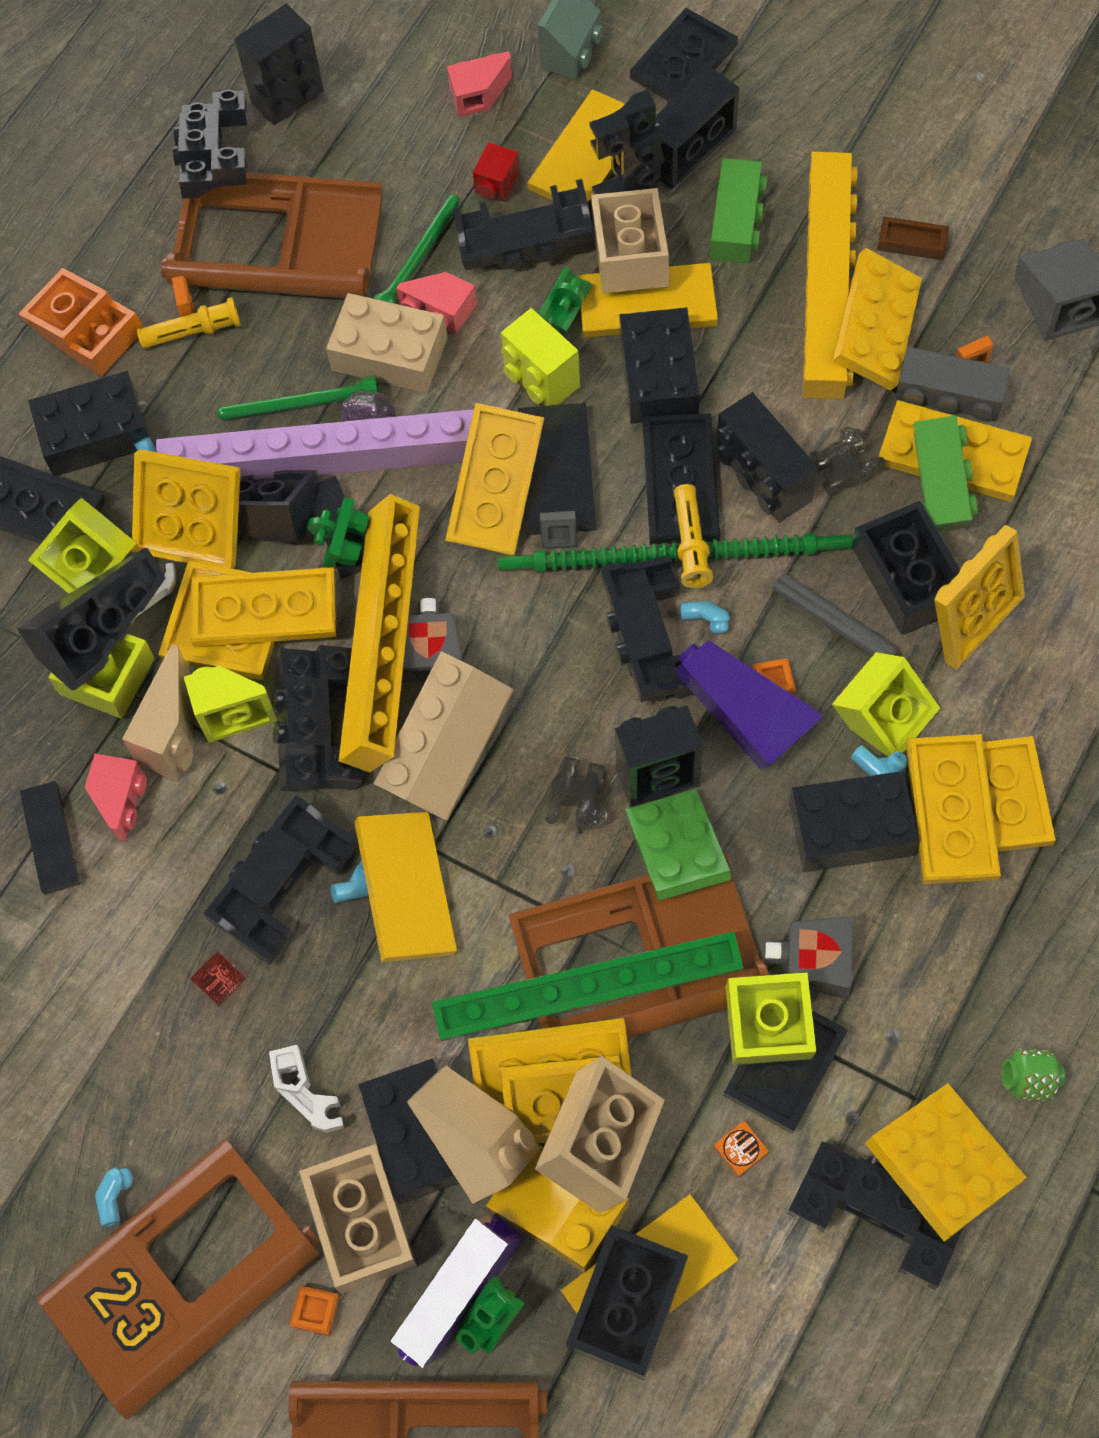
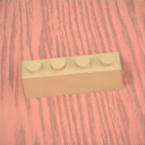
M441 651L395 741L394 757L383 764L374 784L448 821L514 689L477 668Z

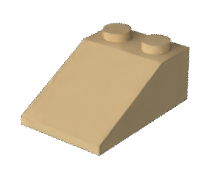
M171 644L122 740L140 767L178 781L182 771L188 770L193 759V708L184 680V676L191 675V672L179 647Z
M448 1066L441 1068L407 1101L472 1204L509 1186L540 1150L532 1132L524 1126L519 1116Z

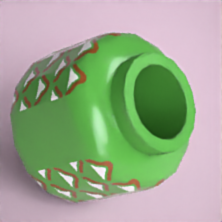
M1017 1049L1003 1063L1002 1081L1005 1089L1010 1090L1012 1096L1018 1100L1046 1102L1055 1097L1058 1088L1063 1087L1065 1071L1064 1067L1058 1064L1055 1055L1048 1050Z

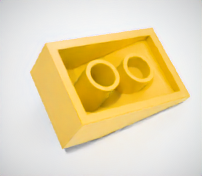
M537 1144L540 1149L509 1186L493 1194L486 1208L584 1273L590 1268L603 1248L611 1225L616 1227L629 1207V1198L598 1213L535 1170L544 1147Z

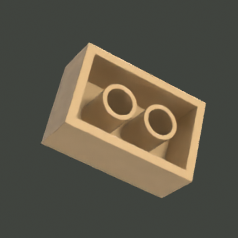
M658 188L591 195L593 230L602 293L668 287L669 254Z
M348 293L326 347L331 370L360 378L376 375L377 382L428 393L448 338L445 317L433 312Z
M603 1056L597 1058L576 1072L535 1170L598 1213L625 1201L665 1100Z
M376 1144L299 1171L335 1289L340 1294L417 1267L397 1202L393 1197Z

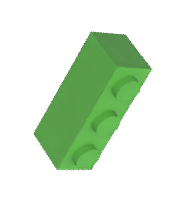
M722 158L711 237L710 260L750 264L751 251H758L760 231L754 230L755 223L761 224L764 203H758V196H765L767 176H761L762 162Z
M957 415L914 422L913 434L924 509L937 531L971 526L972 516L978 515L975 494H968L967 481H972V469L970 459L963 460L962 447L967 446L965 425L958 426Z

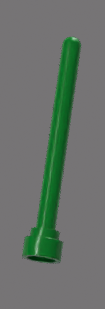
M451 194L448 196L388 289L377 293L373 299L398 304L397 286L399 283L409 281L454 213L453 208L459 205L460 199L457 195Z
M376 375L362 377V381H356V385L222 406L217 410V416L221 420H228L358 399L359 402L365 401L366 404L380 402L379 387Z

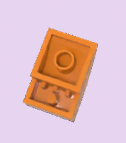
M64 268L19 313L21 319L45 339L100 376H103L138 338L137 328H144L136 312L113 301L106 290Z

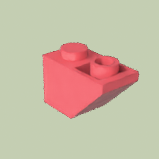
M509 51L447 66L449 87L459 117L490 110L512 78Z
M447 272L399 283L396 288L399 305L444 315L446 330L454 334L458 333L477 305L475 286Z
M95 753L85 789L119 841H126L128 830L132 831L136 824L137 810L135 806L138 796H143L145 792L147 777L139 763L135 760Z

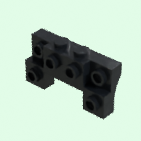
M227 89L221 92H212V103L210 104L196 102L190 105H182V113L179 114V126H174L175 146H173L175 166H180L179 184L182 199L199 198L204 193L218 187L247 185L245 147L222 148L223 137L221 127L247 126L245 90L234 91Z
M647 89L633 94L628 102L616 112L589 122L595 139L590 140L591 146L598 160L611 156V168L616 178L592 186L594 195L655 188V181L661 179V164L664 163L661 143L665 139L660 124L656 123V104Z
M576 180L577 188L558 192L557 185L550 186L553 204L492 218L489 217L485 201L479 203L480 210L465 214L461 213L460 207L453 208L464 269L470 270L498 263L499 269H516L529 262L538 260L542 262L551 261L556 256L564 255L563 248L595 241L583 180Z
M670 555L643 562H617L601 567V578L611 607V612L606 613L608 627L611 634L616 632L620 641L619 644H616L618 659L621 665L627 664L640 702L674 694L675 699L694 694L673 671L682 662L678 658L679 655L673 656L670 640L657 603L660 600L679 596L680 593L679 582L675 580L671 569L672 560Z
M319 645L315 651L280 648L274 656L276 688L272 692L271 704L273 709L277 710V721L273 728V741L278 743L280 791L300 792L313 789L355 790L361 784V769L339 762L340 746H332L329 688L347 689L352 648Z
M295 795L267 832L263 831L257 836L252 845V852L245 861H239L233 867L229 874V881L203 914L208 921L236 939L242 947L270 965L292 937L290 929L271 917V915L314 860L338 876L359 849L358 840L322 815L311 804Z
M822 1141L787 1214L792 1217L797 1215L817 1225L816 1229L824 1233L835 1208L838 1207L908 1244L910 1243L898 1271L904 1275L908 1272L929 1283L927 1287L936 1290L954 1253V1248L963 1228L944 1242L877 1158L869 1156L867 1160L862 1157L856 1159Z

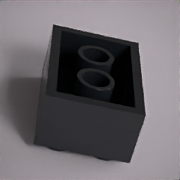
M287 3L234 38L251 103L273 125L290 117L300 107L309 101L315 100L319 94L324 92L311 26Z
M710 66L700 75H695L690 80L688 86L678 96H672L665 108L656 115V123L660 124L665 139L661 143L664 163L661 164V179L658 180L672 190L737 130L739 87Z
M687 307L619 314L620 344L630 424L642 423V417L699 414L700 395Z
M128 371L28 400L43 458L52 475L55 476L137 452L134 444L149 437L137 392Z
M753 392L718 414L716 454L724 465L729 464L733 468L742 487L746 490L750 489L756 495L761 509L767 515L772 514L780 523L813 501L818 466Z
M920 501L855 527L852 549L900 635L938 619L934 599L940 588L949 584L959 574L960 569Z
M688 705L680 708L676 706L665 707L654 716L645 719L639 717L631 718L621 723L620 727L615 728L616 771L630 808L700 786L703 744Z
M904 771L792 787L789 805L803 873L914 856L919 838Z
M433 1058L358 1084L388 1182L398 1205L460 1184L407 1103L438 1072Z
M611 1225L567 1339V1349L644 1381L687 1266L688 1255Z

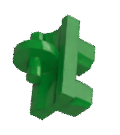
M565 266L559 273L537 313L556 331L564 335L593 284L577 277L570 268Z
M344 497L341 507L337 510L334 522L331 521L332 512L328 510H323L321 517L311 518L308 522L307 529L315 535L314 544L323 546L325 539L329 538L322 563L324 567H333L336 562L354 566L358 560L361 544L346 540L344 537L346 532L362 537L370 515L354 509L355 500Z
M494 1276L488 1281L459 1325L461 1330L456 1336V1340L470 1354L474 1355L480 1348L487 1354L491 1353L525 1303L515 1298V1293L512 1290H504L500 1280Z

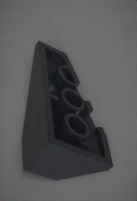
M317 470L275 471L273 474L274 478L255 481L254 475L243 476L242 480H240L237 532L264 541L282 542L283 544L298 542L308 530L309 520L313 518L318 481Z
M143 548L46 607L18 627L17 630L36 659L70 690H76L104 668L109 661L107 657L118 641L122 642L128 633L127 629L139 612H143L166 577L149 549Z

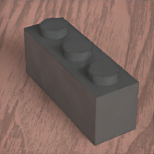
M907 347L896 400L917 406L924 405L938 408L946 413L957 412L971 415L979 420L990 419L997 421L1005 395L1010 368Z

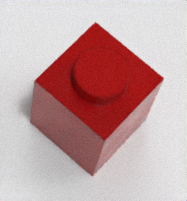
M488 142L473 170L475 192L485 198H494L505 202L520 173L518 151Z

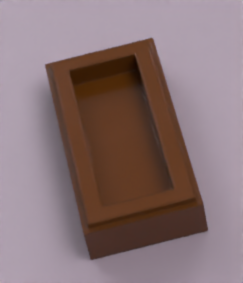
M883 216L877 250L943 260L949 226Z

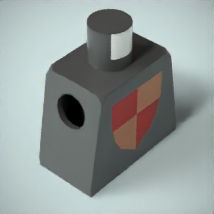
M424 598L419 600L418 615L408 616L401 683L426 682L441 651L463 661L453 615L450 613L440 614L439 601L437 599Z
M845 916L790 923L788 942H765L764 963L787 965V974L808 972L809 990L848 998L851 989L853 917Z

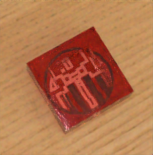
M217 951L190 979L219 1007L245 980V977Z

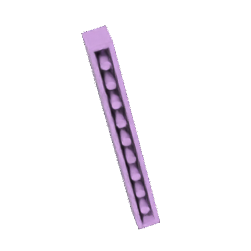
M474 409L156 439V448L159 453L241 468L240 480H242L243 476L254 475L255 481L274 478V472L281 470H317L318 475L456 463L463 461Z

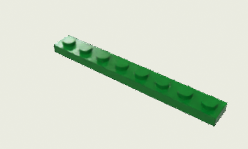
M732 931L432 1002L439 1038L442 1042L740 972L744 968L735 933Z

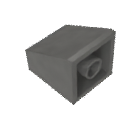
M1084 239L1072 242L1064 241L1052 248L1041 251H1029L1019 257L1014 278L1044 341L1099 326V256Z

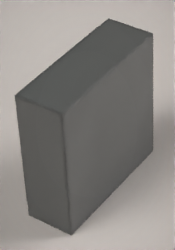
M575 511L540 513L542 548L577 546Z

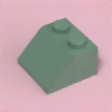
M551 0L538 24L541 68L576 80L581 69H585L588 66L591 50L594 44L598 45L604 32V26L601 25L600 10L590 0Z

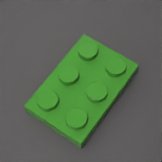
M696 789L625 809L627 821L658 901L731 880L729 866Z

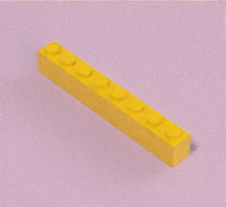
M812 152L803 398L844 399L846 386H852L853 371L833 361L853 278H849V270H855L856 250H850V242H855L856 222H850V214L855 215L857 207V194H851V187H856L857 167H851L852 153Z
M389 494L368 512L370 517L366 527L339 762L368 772L374 771L394 757L420 506L392 494Z

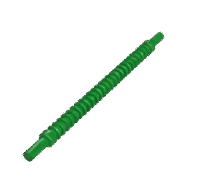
M805 533L802 538H798V535L794 534L792 539H789L787 535H784L783 539H778L775 535L773 540H768L767 536H764L761 541L757 537H753L752 541H748L744 537L742 542H738L736 538H733L730 543L727 542V539H723L722 543H717V540L714 539L711 544H707L710 552L707 560L709 557H713V560L717 561L720 556L724 560H728V556H733L737 560L739 555H743L744 559H747L749 555L758 558L759 554H763L767 558L770 553H773L775 557H778L779 553H784V556L787 557L789 552H794L795 556H798L799 552H803L804 555H815L816 551L852 549V535L816 537L815 533ZM664 542L662 547H657L653 543L650 548H647L646 544H642L641 548H636V545L633 544L631 549H626V546L622 545V548L619 550L615 546H612L611 550H606V547L603 546L600 551H596V548L592 547L589 552L585 548H582L581 552H576L572 548L570 553H566L565 549H562L561 553H556L553 549L551 554H546L545 550H536L533 555L498 557L499 571L534 569L535 572H546L547 568H552L553 571H556L557 567H562V570L565 571L567 566H572V569L576 570L579 565L583 569H586L587 565H592L596 569L598 564L606 566L609 563L643 562L670 555L671 560L676 564L679 559L677 554L679 546H677L676 542H673L672 546H667Z

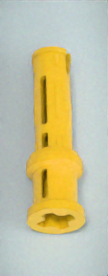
M233 297L227 298L225 303L211 307L202 305L200 308H197L198 312L144 328H137L138 338L143 350L204 332L205 335H212L217 329L235 325L236 328L240 327L241 322Z
M685 484L674 489L681 544L677 554L678 558L682 561L684 571L681 574L682 585L688 588H702L713 581V573L708 568L707 562L710 552L709 546L702 540L696 488Z

